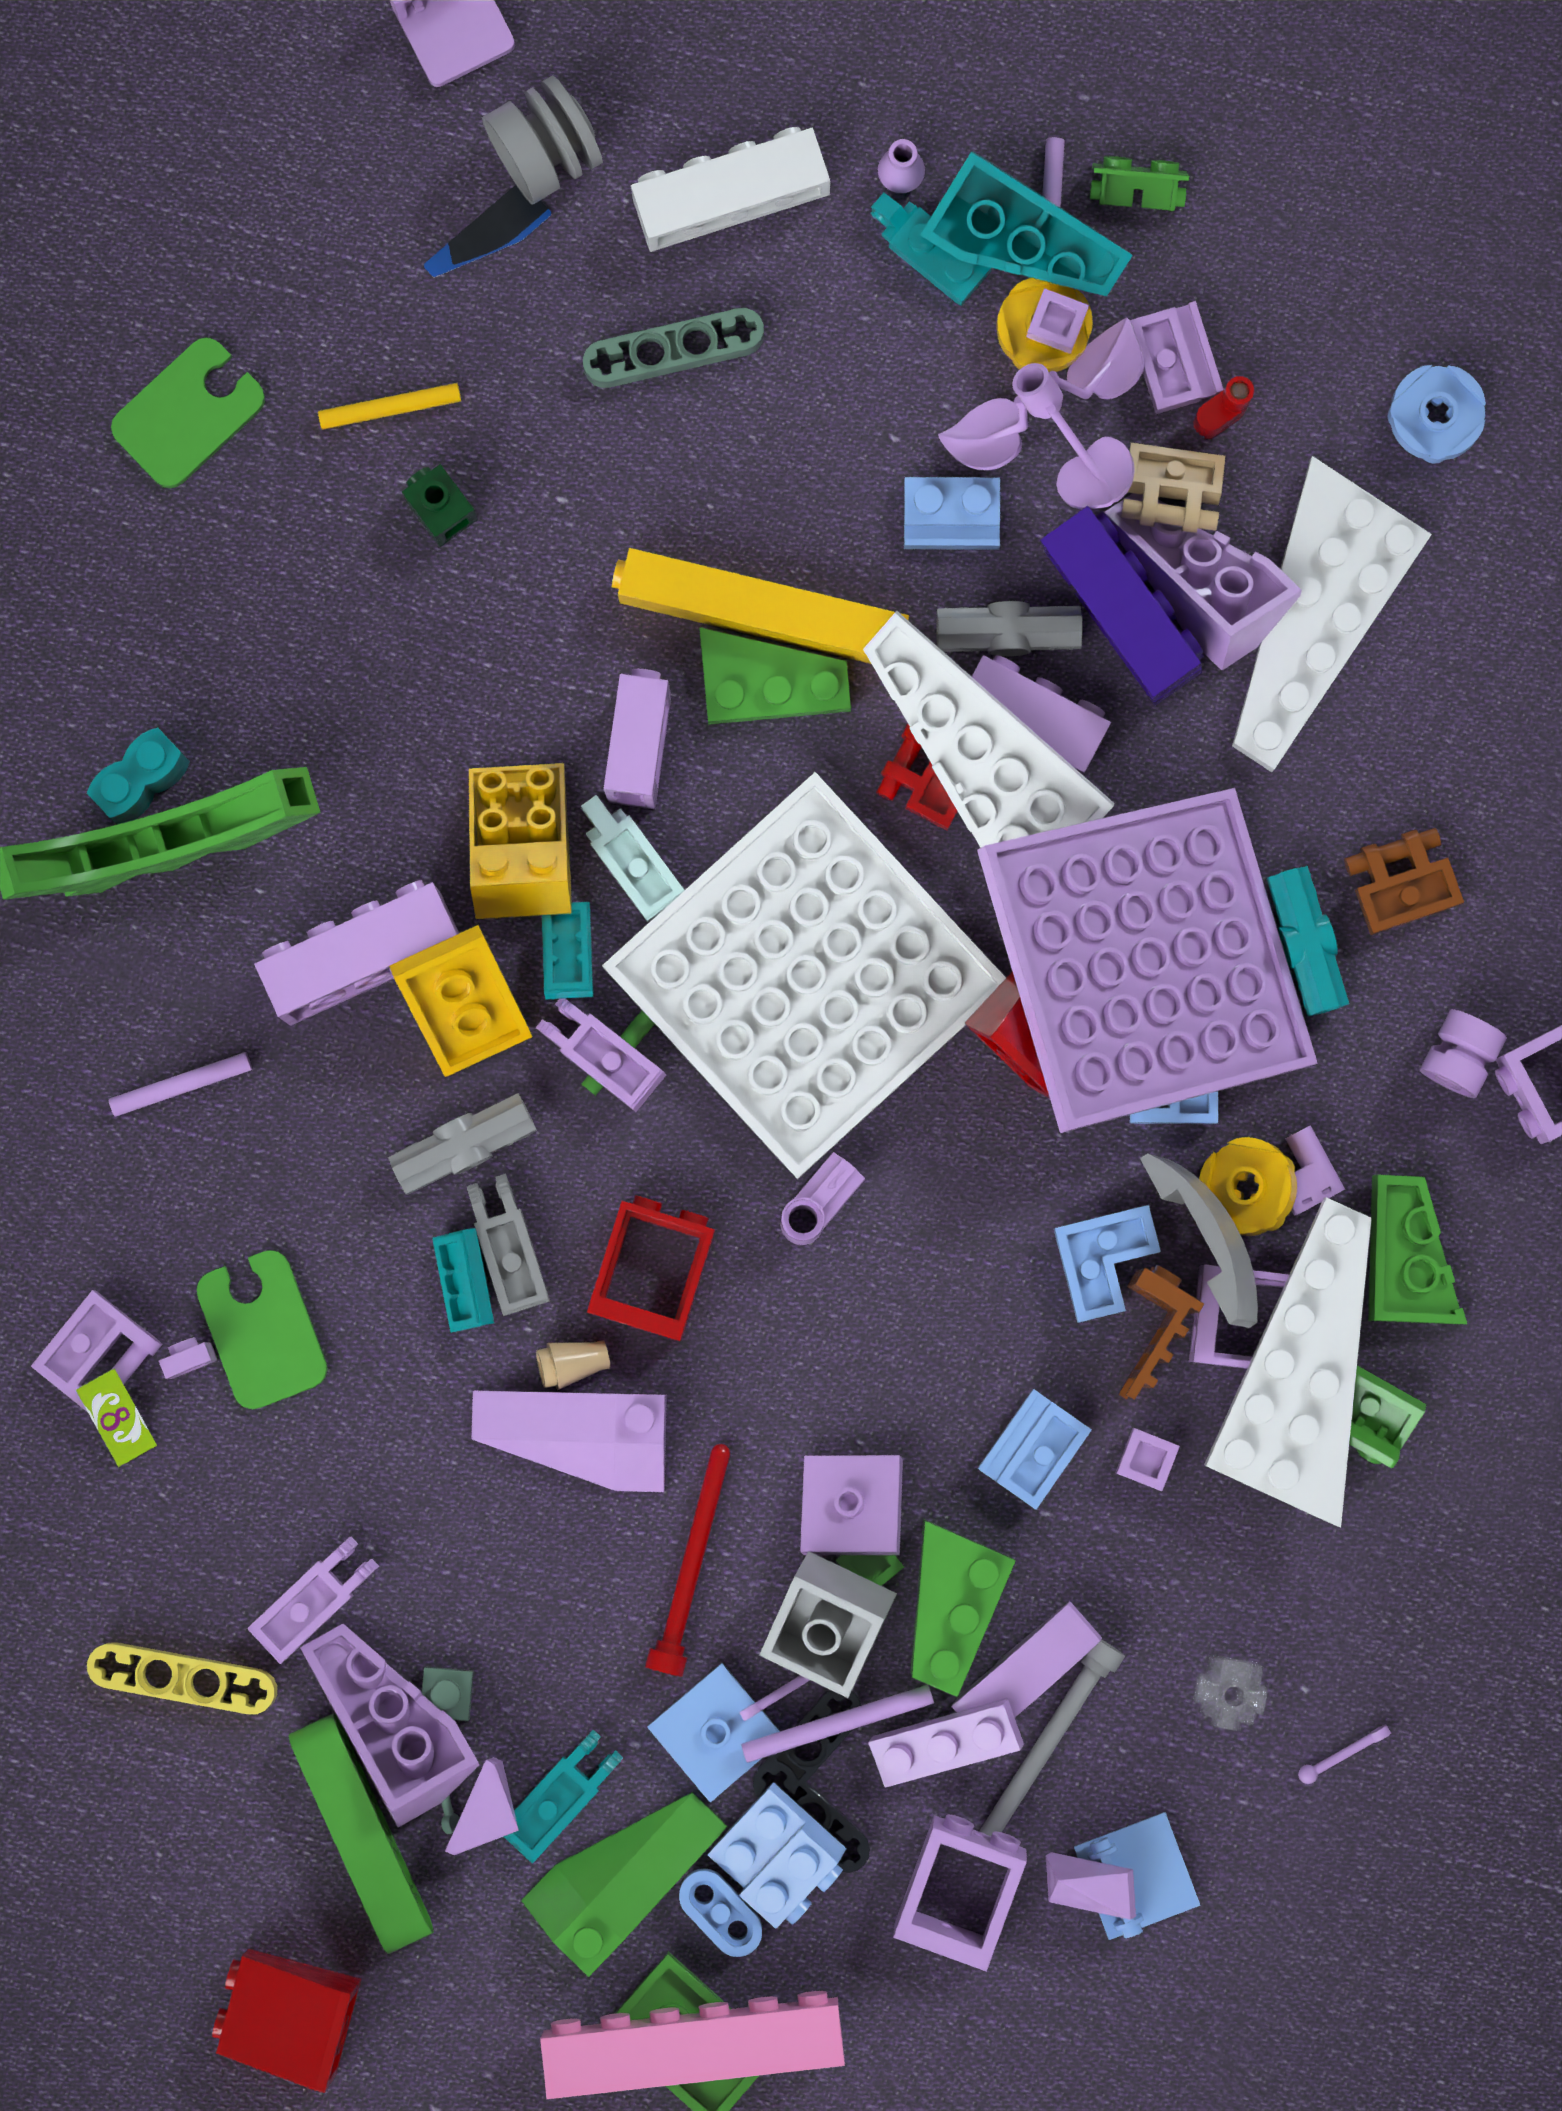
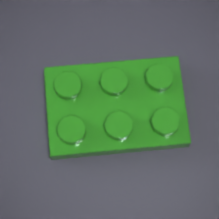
M668 1951L614 2014L629 2013L630 2020L650 2018V2011L661 2008H679L680 2015L699 2013L700 2005L724 2001ZM759 2076L670 2085L666 2087L692 2111H729Z

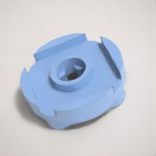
M1427 365L1412 371L1397 387L1388 411V421L1399 444L1410 454L1433 464L1454 459L1469 450L1481 435L1485 424L1484 406L1486 402L1482 388L1469 373L1459 367L1450 365L1447 368ZM1430 402L1436 407L1442 403L1446 404L1449 408L1445 414L1448 422L1444 424L1439 421L1431 422L1427 418L1429 410L1426 405Z

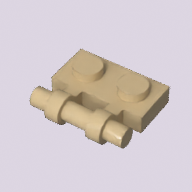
M1131 443L1129 451L1134 462V478L1128 493L1142 494L1143 499L1142 501L1124 499L1121 518L1139 520V525L1154 527L1155 522L1182 526V531L1197 533V529L1216 531L1219 512L1201 510V503L1219 505L1222 494L1225 456ZM1158 497L1184 500L1185 507L1159 504Z

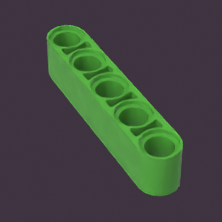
M332 1713L290 1733L289 1740L296 1759L387 1954L393 1953L434 1933L433 1925L423 1900L337 1715Z

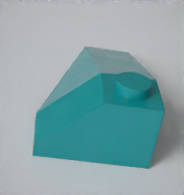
M971 151L920 234L960 261L1103 296L1109 294L1133 256L974 151Z

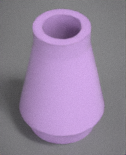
M906 139L895 141L882 156L878 165V176L881 183L888 190L895 193L913 191L921 184L925 175L924 162L918 154L916 146Z

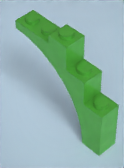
M307 767L271 770L212 796L144 818L76 835L0 847V891L2 898L6 900L65 893V896L68 897L101 893L137 875L174 871L209 853L246 849L321 813Z

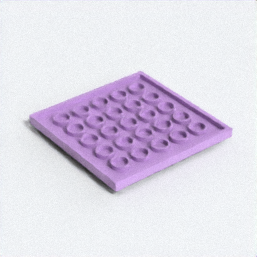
M1235 788L989 844L977 850L1060 1133L1318 1064Z

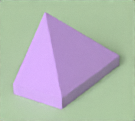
M495 1757L485 1760L445 1850L452 1855L519 1831L503 1761Z
M1052 1852L1046 1855L1049 1902L1129 1920L1136 1917L1133 1869Z

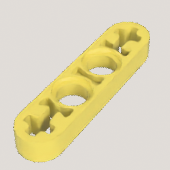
M106 1643L99 1646L90 1654L87 1661V1672L90 1679L96 1685L113 1690L243 1714H259L267 1710L277 1697V1684L274 1677L267 1671L253 1667L123 1643ZM110 1651L116 1653L115 1658L118 1663L131 1665L134 1664V1655L141 1656L135 1670L136 1684L128 1682L132 1675L131 1672L117 1671L113 1673L111 1679L107 1678L106 1669L99 1667V1659L107 1658L110 1655ZM162 1660L170 1666L172 1678L166 1687L156 1688L148 1683L145 1671L151 1661ZM201 1669H210L219 1677V1689L211 1697L199 1695L193 1686L194 1676ZM229 1672L237 1674L233 1682L236 1685L247 1686L252 1683L253 1678L259 1679V1686L261 1689L267 1690V1696L259 1698L255 1705L249 1704V1695L233 1692L231 1693L232 1702L225 1701L224 1697L230 1686Z

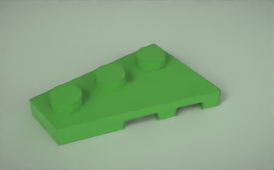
M700 628L708 725L851 712L847 661Z
M1372 1176L1368 1321L1467 1324L1464 1310L1459 1308L1452 1284L1455 1282L1451 1265H1447L1439 1239L1441 1231L1425 1177Z

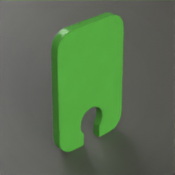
M202 338L192 343L121 409L112 420L111 430L116 441L162 487L175 488L183 484L253 419L264 406V391L248 372L237 381L234 391L226 397H215L207 392L205 381L208 374L216 368L223 367L233 358L214 339Z
M272 1250L263 1251L248 1257L252 1271L262 1281V1292L258 1299L252 1303L244 1304L234 1299L230 1291L231 1278L226 1266L204 1275L197 1286L198 1300L233 1394L238 1403L248 1409L262 1408L312 1389L323 1382L328 1371L326 1359L290 1263L283 1254Z

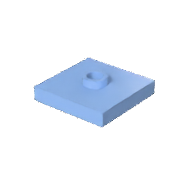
M723 1663L719 1664L647 1726L709 1802H712L761 1760L758 1759L747 1763L742 1750V1743L780 1732L763 1710L746 1721L743 1720L739 1712L756 1702Z

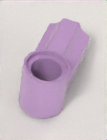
M833 1152L796 1197L786 1204L782 1211L780 1224L783 1235L788 1241L797 1245L813 1243L865 1181V1178L849 1162ZM806 1209L815 1216L816 1226L812 1231L803 1234L791 1228L789 1217L795 1210Z

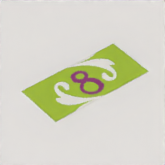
M115 1368L76 1389L118 1467L157 1446Z

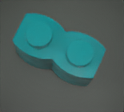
M154 728L141 734L131 743L122 761L110 764L101 770L92 780L87 794L116 824L133 821L148 809L155 793L169 789L182 778L190 761L159 728Z

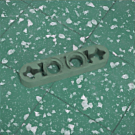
M737 308L600 340L591 344L585 351L583 356L584 373L593 385L600 388H611L747 356L756 352L761 347L764 340V324L761 317L755 311L748 308ZM740 321H745L747 328L756 329L750 333V341L741 342L739 336L736 335L725 337L724 345L726 348L718 349L715 326L722 325V335L735 332L736 323ZM693 331L704 332L711 341L709 348L702 354L694 355L689 353L683 346L684 338L688 333ZM646 342H656L663 347V359L655 365L643 364L637 357L639 347ZM629 347L630 362L634 370L626 371L625 361L611 365V373L608 375H602L600 368H591V366L598 363V355L607 354L608 359L611 361L623 359L621 348Z

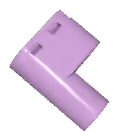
M1311 1125L1285 1138L1301 1169L1295 1171L1297 1194L1291 1209L1294 1216L1321 1203L1324 1198H1330L1345 1190Z

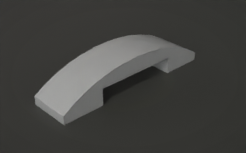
M1147 1153L1140 1159L1160 1197L1163 1200L1178 1204L1185 1203L1222 1270L1220 1274L1209 1280L1207 1284L1228 1323L1246 1328L1252 1327L1257 1323L1258 1313L1254 1272L1244 1241L1234 1221L1214 1193L1194 1174L1169 1159Z

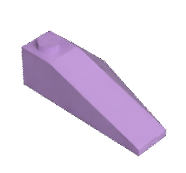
M1133 493L1125 499L1142 501L1143 495ZM1123 500L1104 511L1118 531L1120 543L1127 552L1131 550L1145 568L1146 576L1155 591L1159 589L1176 613L1174 615L1183 630L1187 628L1203 649V653L1221 670H1224L1256 649L1301 595L1302 590L1269 558L1256 551L1251 556L1229 544L1230 538L1218 531L1211 535L1202 529H1197V533L1182 531V526L1156 522L1154 527L1139 525V520L1121 518ZM1158 500V503H1159V504H1166V503H1164V502Z
M473 1391L472 1440L614 1491L665 1492L667 1395Z
M341 1624L300 1647L397 1827L404 1825L442 1803L479 1766L475 1755L456 1722L422 1695V1692L410 1681H406L385 1662V1659L346 1625Z

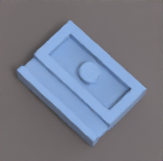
M905 477L904 549L999 550L1000 478Z
M1032 1389L977 1469L1036 1510L1092 1429L1048 1400L1038 1391Z

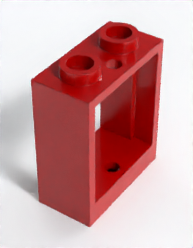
M635 1195L633 1203L621 1201L587 1313L681 1342L716 1231L706 1227L708 1217L682 1209L679 1218L660 1212L662 1203ZM631 1218L699 1238L675 1319L607 1298Z

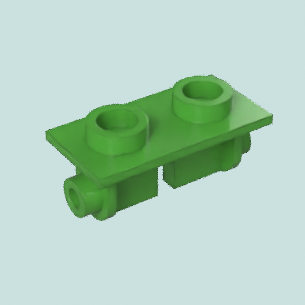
M1104 156L1103 164L1092 163L1093 172L1101 173V181H1091L1090 199L1099 200V205L1132 207L1134 189L1143 190L1141 208L1175 211V207H1185L1186 188L1178 187V181H1189V175L1187 171H1179L1178 162L1151 160V167L1144 168L1132 167L1131 158Z

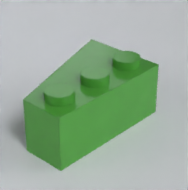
M923 1519L910 1673L912 1678L958 1697L1016 1560Z

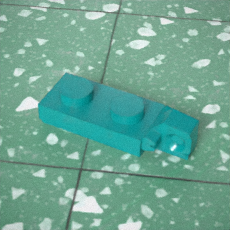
M883 192L871 206V215L886 227L882 232V237L889 242V248L958 305L962 306L992 271L990 267L960 261L922 237L920 234L931 216L921 207L917 208L910 201L903 208Z

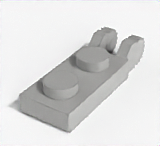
M503 1174L496 1177L495 1185L499 1198L503 1201L505 1214L492 1218L488 1217L485 1196L477 1183L467 1186V1191L477 1220L474 1226L503 1316H507L550 1302V1298L522 1210L517 1209L507 1175Z

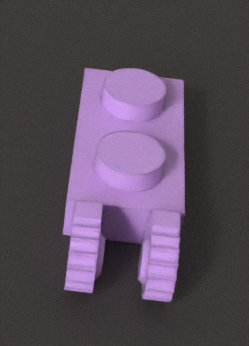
M559 999L555 1003L559 1012L569 1020H573L580 1025L569 1039L562 1035L556 1026L543 1019L536 1026V1029L561 1048L560 1052L633 1111L637 1112L665 1078L666 1074L664 1071L592 1014L587 1016L567 999Z
M352 1537L343 1542L323 1562L321 1560L318 1561L247 1628L279 1664H282L346 1604L354 1596L352 1592L379 1567L373 1559H370L368 1562L362 1563L354 1571V1575L344 1584L331 1572L341 1561H345L354 1553L358 1543Z

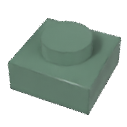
M425 1666L422 1695L438 1709L448 1714L453 1720L469 1721L474 1670Z

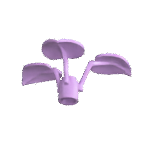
M1125 318L1089 343L1084 353L1069 367L1067 381L1059 378L1055 371L1049 372L1042 364L1032 363L1024 366L1016 373L1012 382L1013 390L1017 394L1014 402L1006 398H997L984 402L971 410L956 425L938 434L940 441L947 451L962 464L977 470H993L1006 465L1020 453L1022 440L1019 433L1028 428L1027 410L1034 417L1042 419L1052 417L1078 454V457L1066 462L1058 474L1056 485L1063 501L1069 506L1081 510L1086 506H1089L1090 509L1111 506L1114 502H1118L1128 492L1134 478V462L1130 451L1122 442L1112 437L1098 439L1086 451L1059 411L1063 400L1061 389L1083 399L1090 398L1093 393L1101 399H1113L1127 392L1136 384L1143 372L1144 356L1132 323L1128 318Z

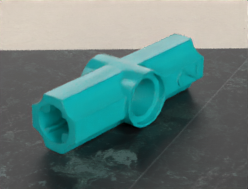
M1308 866L1294 868L1268 877L1266 880L1281 926L1278 927V933L1290 969H1294L1307 1016L1322 1014L1349 1005L1335 958L1338 954L1335 934L1327 915H1322L1317 892Z

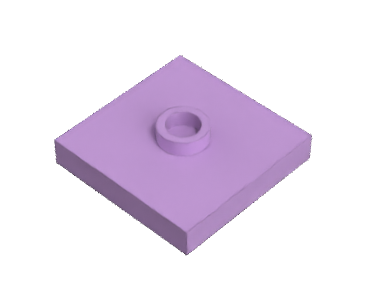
M900 1455L804 1456L800 1552L803 1555H807L808 1551L816 1555H900L902 1457Z

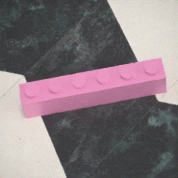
M812 1991L798 1994V2002L778 2004V1998L770 1996L748 2000L749 2007L729 2009L727 2002H714L700 2005L699 2013L680 2015L679 2008H661L650 2011V2018L630 2020L629 2013H616L600 2017L601 2024L581 2026L580 2019L554 2021L551 2023V2029L544 2030L540 2038L546 2098L554 2099L845 2066L838 1997L827 1998L826 1991Z

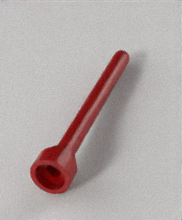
M717 1444L711 1450L663 1638L656 1641L655 1649H649L645 1664L646 1668L683 1677L687 1657L683 1656L685 1647L681 1646L730 1458V1450L724 1444Z

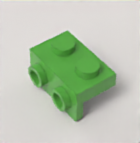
M1357 1366L1349 1445L1356 1448L1357 1452L1367 1461L1374 1464L1383 1463L1390 1468H1394L1399 1460L1401 1448L1425 1413L1426 1404Z

